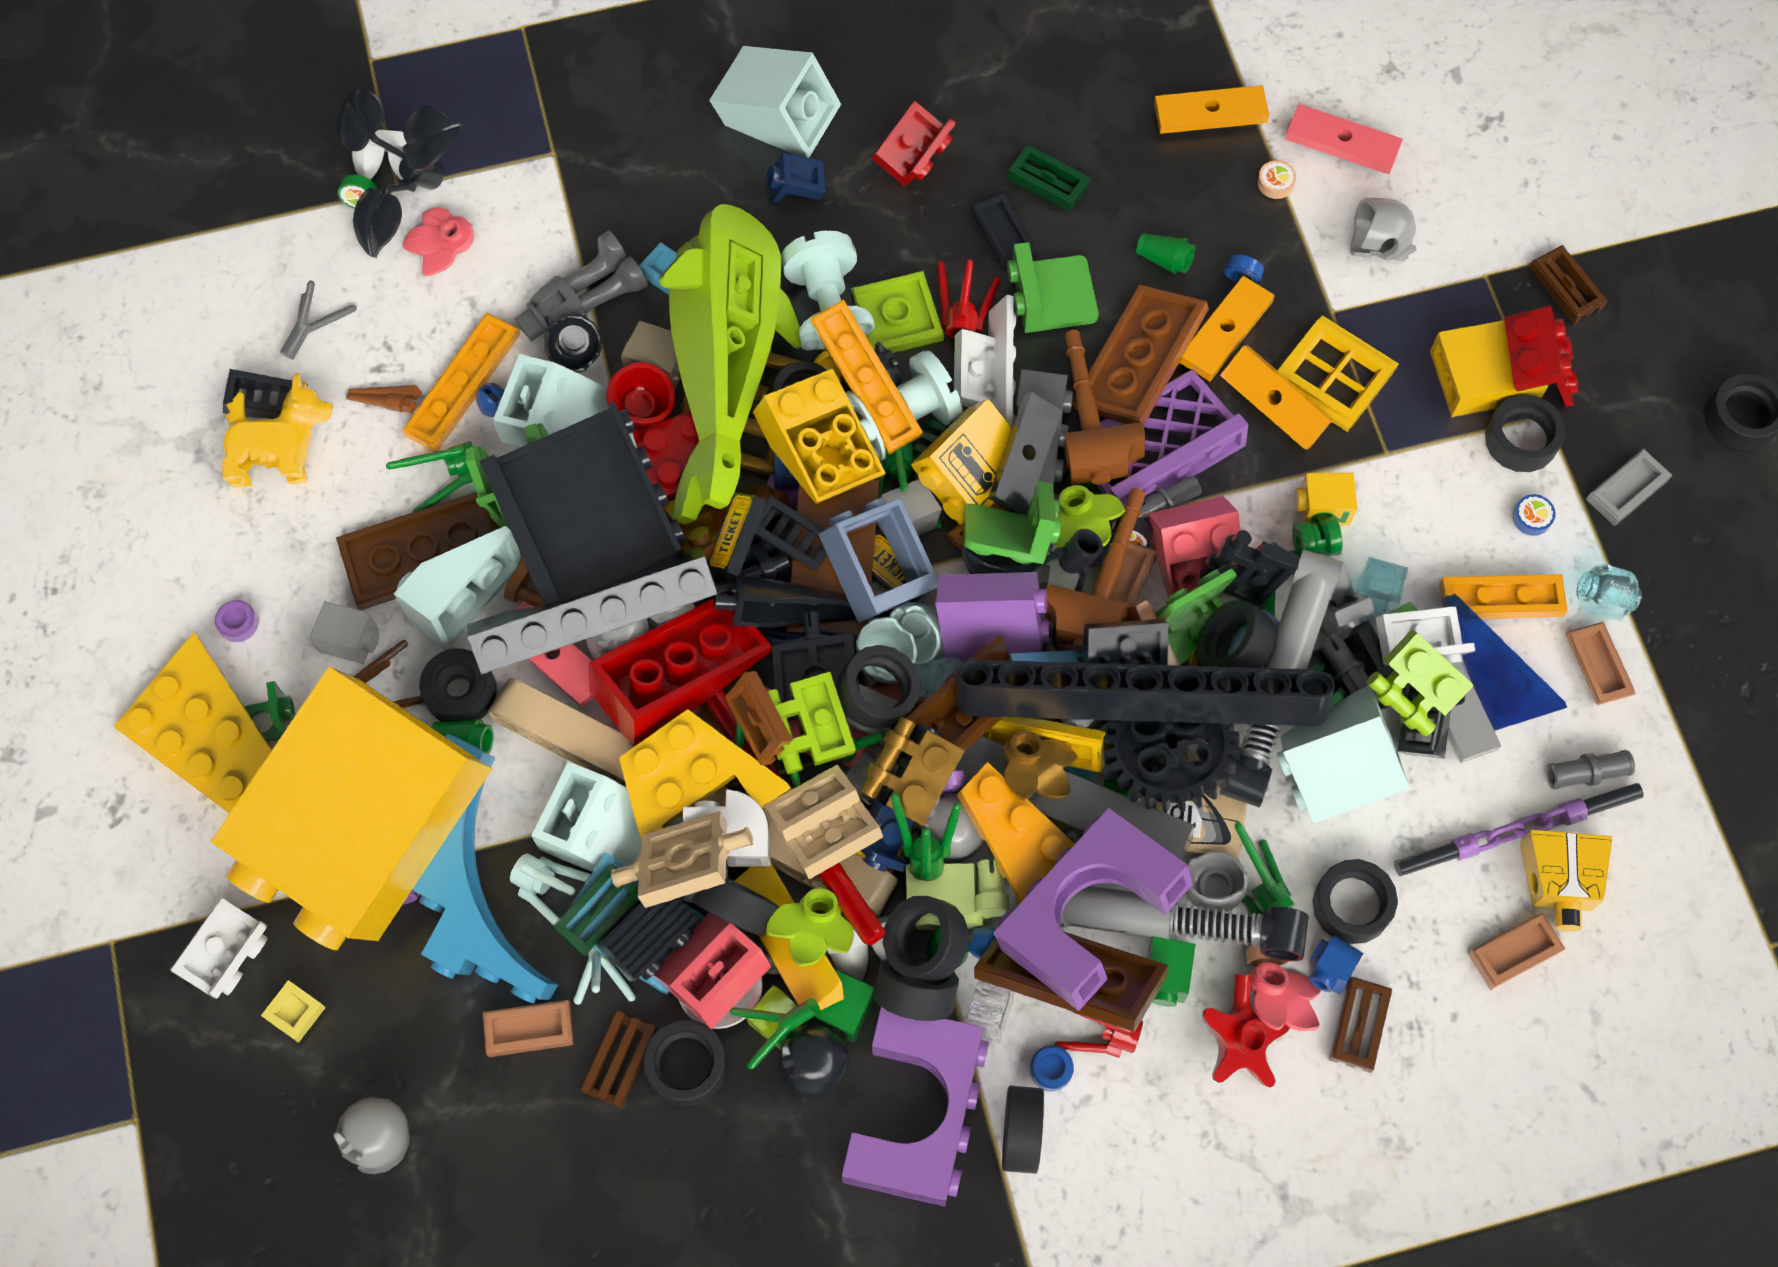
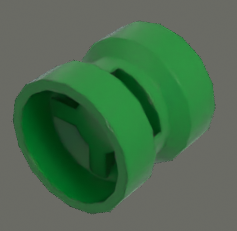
M1334 516L1320 518L1318 523L1314 524L1308 521L1293 523V546L1300 557L1304 549L1326 556L1341 554L1343 547L1342 534L1339 523Z

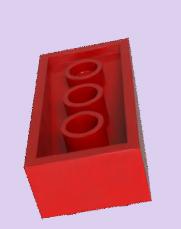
M712 599L589 662V692L632 747H635L687 709L691 712L768 655L772 651V646L756 627L733 626L731 610L713 609Z

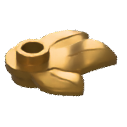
M1027 730L1018 731L1006 740L1003 747V755L1008 765L1004 772V778L1010 791L1021 800H1027L1035 791L1049 799H1063L1069 796V781L1063 768L1072 764L1078 756L1067 744L1057 739L1041 740L1037 734Z

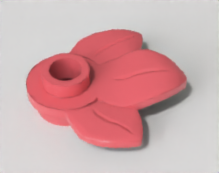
M431 208L422 213L423 225L416 226L407 233L402 247L410 253L423 255L422 274L424 276H432L449 268L453 264L457 253L465 252L471 247L474 240L473 228L465 218L460 216L453 217L447 209Z
M1270 962L1262 963L1251 970L1249 974L1251 976V992L1255 995L1253 1008L1265 1025L1274 1030H1280L1284 1024L1298 1031L1318 1029L1320 1023L1309 1001L1316 998L1321 993V990L1311 984L1309 978L1299 973H1287L1279 965Z

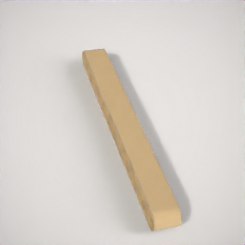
M513 678L507 680L487 711L491 719L558 756L604 775L626 787L619 757L633 747L622 733ZM723 786L703 801L718 802L719 806H726V790L730 789ZM764 810L763 812L771 835V864L773 867L814 889H827L818 875L811 879L807 878L768 813ZM853 854L839 863L878 919L895 889L898 879L887 870L883 872L869 866L863 861L864 858Z

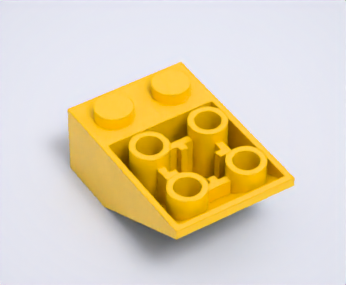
M833 369L765 395L753 411L771 449L816 504L886 474Z

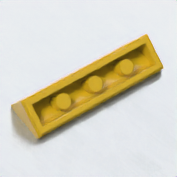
M772 864L771 866L749 867L734 880L768 898L779 907L784 904L795 903ZM767 933L765 936H758L797 1005L812 998L816 1000L820 1010L844 999L842 982L826 955L819 962L811 966L801 967L791 957L789 950L790 939L767 935Z

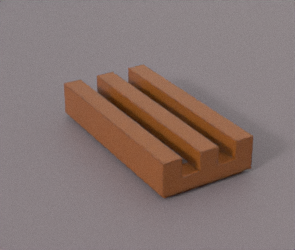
M745 672L727 693L725 699L760 765L772 764L776 760L774 755H779L785 750L783 746L789 745L793 739L757 672Z

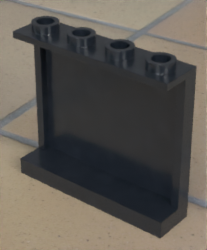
M615 402L610 403V408L512 452L498 458L492 455L479 461L544 604L573 597L627 577L662 558L682 552L680 543L686 541L677 519L669 522L663 507L669 505V501L660 482L652 485L646 470L653 468L644 446L635 448L629 434L635 432L636 429L627 409L619 412Z

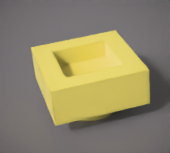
M288 980L261 1016L299 1043L326 1007Z

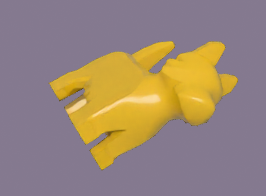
M295 373L291 389L283 402L280 416L275 419L247 420L244 394L238 392L233 402L226 405L230 413L226 414L229 428L225 432V438L223 439L226 456L222 461V478L228 481L231 487L252 486V479L248 476V471L256 464L259 467L265 465L267 469L272 467L277 470L279 469L281 476H286L289 484L307 483L305 464L310 445L311 431L315 424L330 420L333 413V404L319 399L316 391L307 388L306 381H301L300 373Z

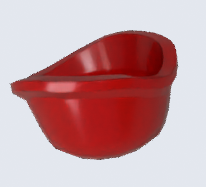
M636 362L623 367L612 377L607 387L606 402L608 407L610 408V403L615 402L619 412L627 409L636 430L664 420L671 413L674 406L675 395L670 378L659 367L647 362Z

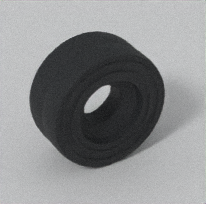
M454 648L438 653L425 665L420 677L419 689L421 697L430 713L441 722L482 719L487 714L497 694L496 680L492 671L481 675L473 651ZM464 678L469 681V688L465 694L461 696H451L448 694V685L454 679Z

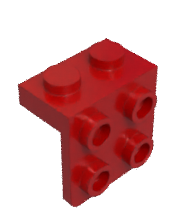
M1551 306L1504 317L1512 376L1516 391L1557 383L1565 406H1574L1573 394L1579 393L1576 372L1572 370L1571 359H1574L1570 337H1567L1563 319L1556 320Z

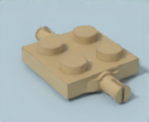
M721 811L710 813L642 835L641 851L634 864L613 869L611 877L616 887L638 880V898L644 907L647 908L724 884L728 854L730 851L753 845V836L748 827L727 834V821Z

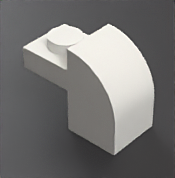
M726 790V806H719V803L714 801H698L694 803V807H683V822L721 811L727 821V834L744 829L745 827L750 829L753 836V845L730 851L726 859L728 867L771 866V835L763 810L751 797L738 791Z

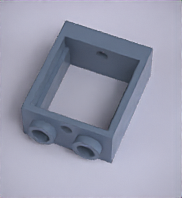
M883 497L862 506L861 508L864 513L856 516L853 515L851 510L831 518L829 520L831 527L819 534L858 623L938 588L939 581L901 498L886 503ZM879 521L907 583L874 596L847 534Z

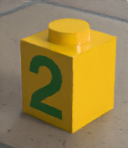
M1354 472L1306 473L1301 488H1296L1295 509L1297 512L1302 511L1303 521L1314 524L1318 523L1320 518L1334 516L1339 526L1350 525L1358 509Z

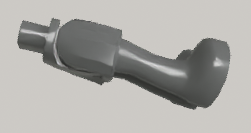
M607 230L598 238V255L594 260L563 278L554 276L548 280L532 296L530 302L526 304L527 310L514 319L523 333L532 342L544 334L551 322L561 315L580 313L587 318L586 314L596 306L624 293L639 292L648 286V282L632 257H626L617 238L611 231ZM615 272L605 282L581 296H577V293L582 289Z

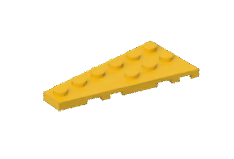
M195 632L191 634L113 726L228 813L231 812L272 751L270 744Z

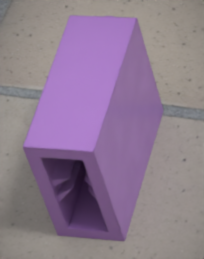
M1037 572L939 576L935 604L946 662H965L971 660L980 647L989 644L998 635L1005 639L1009 658L1010 654L1043 652L1044 643H1051L1050 619H1043V613H1047L1046 589H1039Z

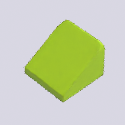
M773 985L753 1009L785 1014L797 1005L779 988ZM747 1018L748 1024L766 1039H769L779 1028L778 1022ZM799 1025L798 1027L794 1028L793 1031L796 1030V1029H798V1028H800L801 1025ZM777 1043L775 1046L781 1050V1047Z

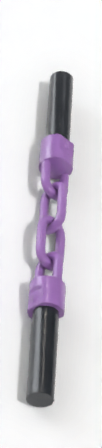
M1634 783L1585 800L1581 798L1560 804L1557 809L1548 811L1545 814L1537 813L1518 819L1514 823L1495 828L1492 831L1485 830L1475 834L1469 833L1451 839L1448 844L1394 861V867L1398 876L1401 877L1453 859L1461 861L1479 855L1480 852L1492 849L1499 844L1515 840L1519 837H1525L1531 830L1547 831L1561 824L1569 826L1587 820L1589 815L1642 799L1644 797L1643 789L1639 783ZM1560 815L1559 819L1552 821L1551 817ZM1540 819V827L1525 831L1524 824ZM1512 829L1514 831L1513 834L1501 838L1497 835ZM1487 837V844L1479 846L1477 839Z

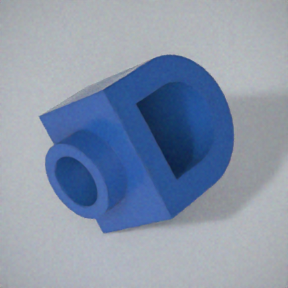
M1334 935L1330 942L1321 938L1309 961L1316 964L1309 977V981L1322 991H1333L1340 995L1364 953Z

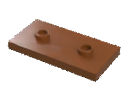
M1138 285L1088 372L1100 417L1109 418L1124 424L1142 422L1144 426L1208 312L1207 301ZM1075 395L1072 400V404L1074 409L1078 410Z

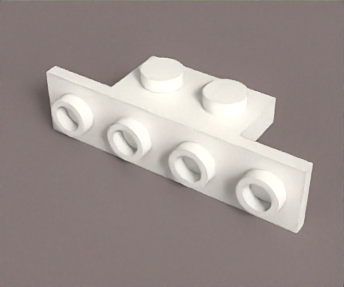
M1006 295L989 311L988 336L961 329L955 335L954 391L957 390L961 405L967 407L989 399L1010 427L1013 428L1016 419L1015 414H1013V396L1016 390V382L1013 379V363L1016 357V348L1013 346V329L1016 324V314L1013 312L1014 296Z

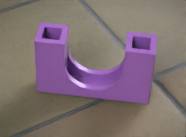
M1110 808L1100 818H1094L1088 823L1083 836L1072 848L1065 849L1058 856L1052 870L1043 879L1036 880L1030 886L1026 893V898L1015 910H1010L1002 916L998 922L997 929L993 932L1004 953L1078 1011L1108 978L1101 961L1061 929L1062 914L1070 899L1088 886L1099 883H1114L1130 889L1162 914L1166 915L1193 885L1189 867L1185 862Z
M881 1007L872 1044V1055L918 1065L930 1071L940 1081L945 1090L948 1110L944 1121L932 1135L914 1143H895L852 1133L842 1172V1183L943 1207L946 1206L948 1195L957 1196L962 1171L954 1169L957 1152L966 1153L971 1127L964 1126L963 1122L966 1108L972 1110L976 1108L980 1084L972 1082L976 1066H985L989 1047L988 1041L981 1040L984 1027L949 1019L936 1021L913 1020L888 1012Z

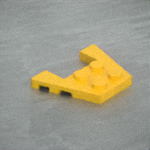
M688 709L619 757L641 841L642 835L666 828V826L682 816L683 807H694L695 802L705 800L736 777L748 795L758 803L763 811L765 810V804L792 790L787 782L764 765H760L756 759Z

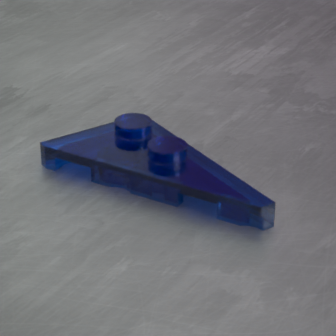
M1456 594L1446 596L1441 600L1444 608L1456 607L1462 644L1474 643L1475 651L1462 655L1470 680L1474 685V690L1494 731L1568 708L1566 702Z

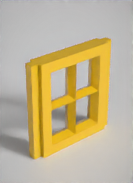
M1322 315L1277 371L1333 418L1332 423L1348 432L1392 376L1399 363ZM1320 339L1344 353V356L1334 368L1310 353ZM1351 358L1375 373L1365 387L1341 373ZM1305 359L1329 374L1319 388L1294 373ZM1335 378L1360 393L1349 408L1325 393Z

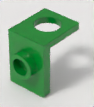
M275 681L266 682L267 702L245 706L252 718L262 712L270 714L273 724L268 731L262 733L268 742L279 740L296 715L292 697L290 695L286 696Z

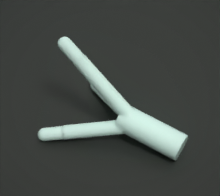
M592 948L588 953L589 959L574 997V1003L577 1005L582 1003L590 980L592 992H599L601 965L626 998L631 1002L636 999L635 994L611 961Z

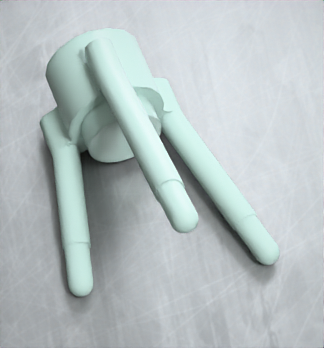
M526 853L514 865L510 875V882L520 887L519 897L530 902L554 925L559 917L536 896V893L543 895L551 886L569 895H573L575 889L555 878L554 873L583 882L587 881L590 874L554 863L543 856L537 859Z

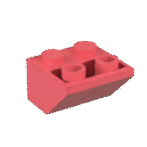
M1224 496L1148 513L1149 524L1153 528L1152 548L1157 551L1156 561L1168 598L1183 588H1186L1188 592L1199 586L1197 582L1201 580L1199 573L1203 569L1204 561L1212 553L1220 551L1221 543L1229 535L1240 531L1238 510ZM1231 562V563H1230V564H1233V565H1235V566H1239V564H1236V563H1234V562Z
M709 912L693 929L694 934L678 950L674 949L663 960L664 964L653 977L712 1030L771 968V965L762 950L736 926Z

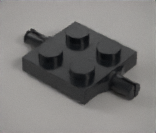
M810 611V615L808 612L803 613L804 636L793 642L772 645L775 689L778 690L781 702L793 700L789 688L790 683L827 672L831 673L837 691L840 673L852 656L856 654L855 637L853 634L846 633L833 636L820 634L819 612ZM857 675V677H856V684H857L858 691H859V693H860V689H859V678H858V675ZM843 710L845 718H848L849 716ZM798 715L787 719L789 726L801 725Z

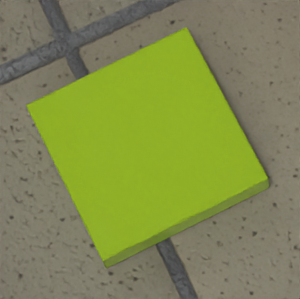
M923 271L851 288L854 306L867 309L873 316L875 328L866 335L872 348H875V343L879 341L884 347L895 353L944 341V333Z

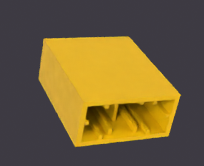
M329 666L210 842L235 859L225 876L239 889L266 903H270L278 890H280L303 906L293 924L302 933L319 944L332 950H338L346 937L379 941L493 768L360 679Z

